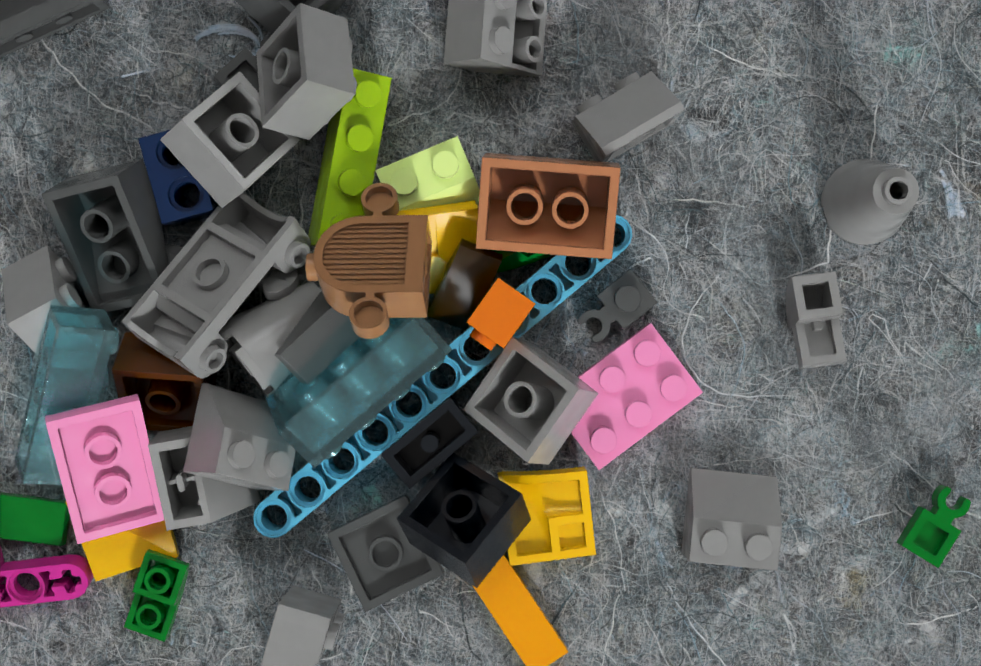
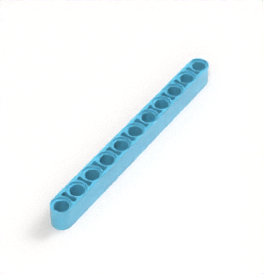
M616 215L615 226L619 228L622 239L617 247H613L612 259L586 257L589 264L587 272L584 275L576 276L568 272L565 266L567 256L556 255L515 289L534 302L535 305L513 337L519 339L628 247L632 239V228L626 219ZM545 279L554 285L556 294L552 302L541 304L532 297V285L538 280ZM471 326L295 473L290 479L288 491L275 490L257 506L253 515L257 531L269 538H277L286 534L493 361L504 349L496 344L492 351L489 350L487 356L481 360H474L468 357L464 345L474 329ZM446 363L453 367L456 373L453 385L443 388L433 382L431 373L435 365ZM411 391L419 395L422 400V408L419 413L408 415L401 411L398 401L402 393ZM370 420H380L387 426L388 437L384 442H373L366 435V425ZM337 448L348 449L353 454L354 466L352 469L342 470L335 466L333 453ZM310 476L319 482L321 491L318 497L310 498L302 493L300 489L302 477ZM269 505H278L285 510L287 515L286 524L276 525L267 517Z

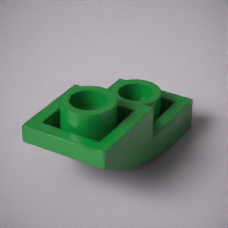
M148 549L132 591L135 593L124 628L165 642L170 636L177 615L190 564Z

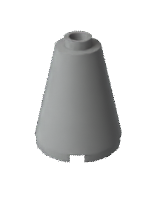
M857 159L837 168L828 178L821 195V207H823L829 229L842 240L857 245L875 244L888 239L902 226L918 200L919 186L915 177L907 170L875 159Z
M312 281L296 287L291 294L280 300H267L232 316L218 332L227 342V350L245 373L247 372L255 378L254 384L267 397L272 395L291 373L275 356V353L322 291L321 286H317Z

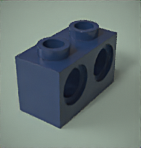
M167 130L138 138L161 223L170 227H176L208 218L219 204L182 164H172L171 151L160 140L170 131ZM196 185L200 191L199 201L193 207L186 208L182 201L183 193L188 187Z

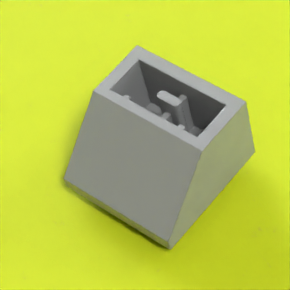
M449 0L444 64L481 73L542 76L548 0Z
M193 426L158 432L148 444L167 531L212 523L261 502L262 499L260 490L183 472Z

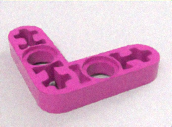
M0 545V608L75 599L86 592L94 577L88 560L83 556L69 554L4 562ZM66 570H70L72 576H80L77 583H73L71 577H62ZM22 573L34 575L40 583V588L36 590L23 588L19 584L18 575ZM6 578V584H1ZM56 579V581L51 587V580Z

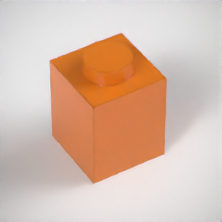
M497 278L466 322L474 328L469 336L491 351L496 344L504 349L535 303L500 278Z

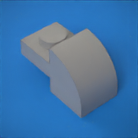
M836 271L794 276L788 281L786 289V316L788 330L793 331L799 369L837 365L847 361L839 317L843 315Z

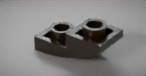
M461 239L447 263L442 281L429 301L427 316L466 331L469 326L466 322L487 294L502 262L503 255L492 250L476 249L475 243Z

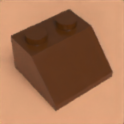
M125 332L112 367L118 398L138 394L147 430L166 431L193 426L201 384L208 383L216 386L217 372L210 374L208 377L199 378L138 339L132 332Z

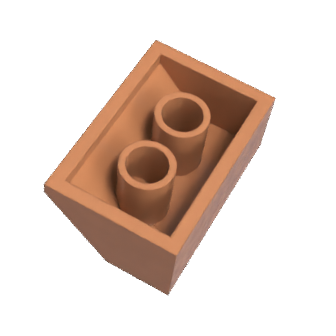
M485 153L481 164L476 249L612 259L621 169L619 163Z

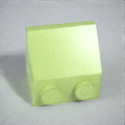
M458 136L375 170L380 183L389 184L396 190L399 211L475 200L479 208L480 190Z

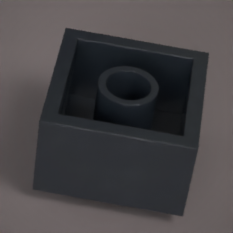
M453 453L403 510L397 520L411 545L477 588L531 521V517L522 493L456 453Z

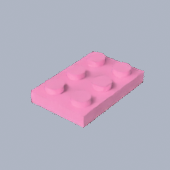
M648 323L578 376L579 379L599 394L571 434L598 470H600L702 394L703 391L652 323Z
M138 394L45 416L77 544L164 521L148 448L150 442Z

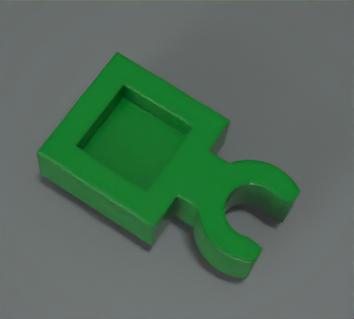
M942 484L933 491L932 509L928 511L918 506L896 541L902 547L937 568L940 567L961 533V530L952 526L951 523L954 518L965 515L971 504L969 499L960 496L954 506L948 507L946 505V498L950 494L951 488Z

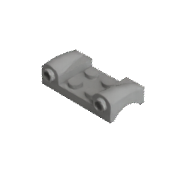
M243 192L223 208L220 205L217 206L121 323L138 339L199 378L208 377L210 374L219 371L227 358L228 344L218 332L272 266L287 274L305 264L306 255L310 253V238L294 217L290 215L287 217L277 215L258 204Z

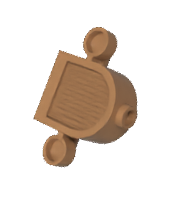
M375 183L368 186L361 195L365 216L350 217L329 227L318 239L314 253L306 255L305 262L307 280L319 281L327 303L339 313L349 316L353 331L364 339H374L383 335L389 327V318H427L432 254V237L428 215H397L399 212L397 192L391 185L386 183Z

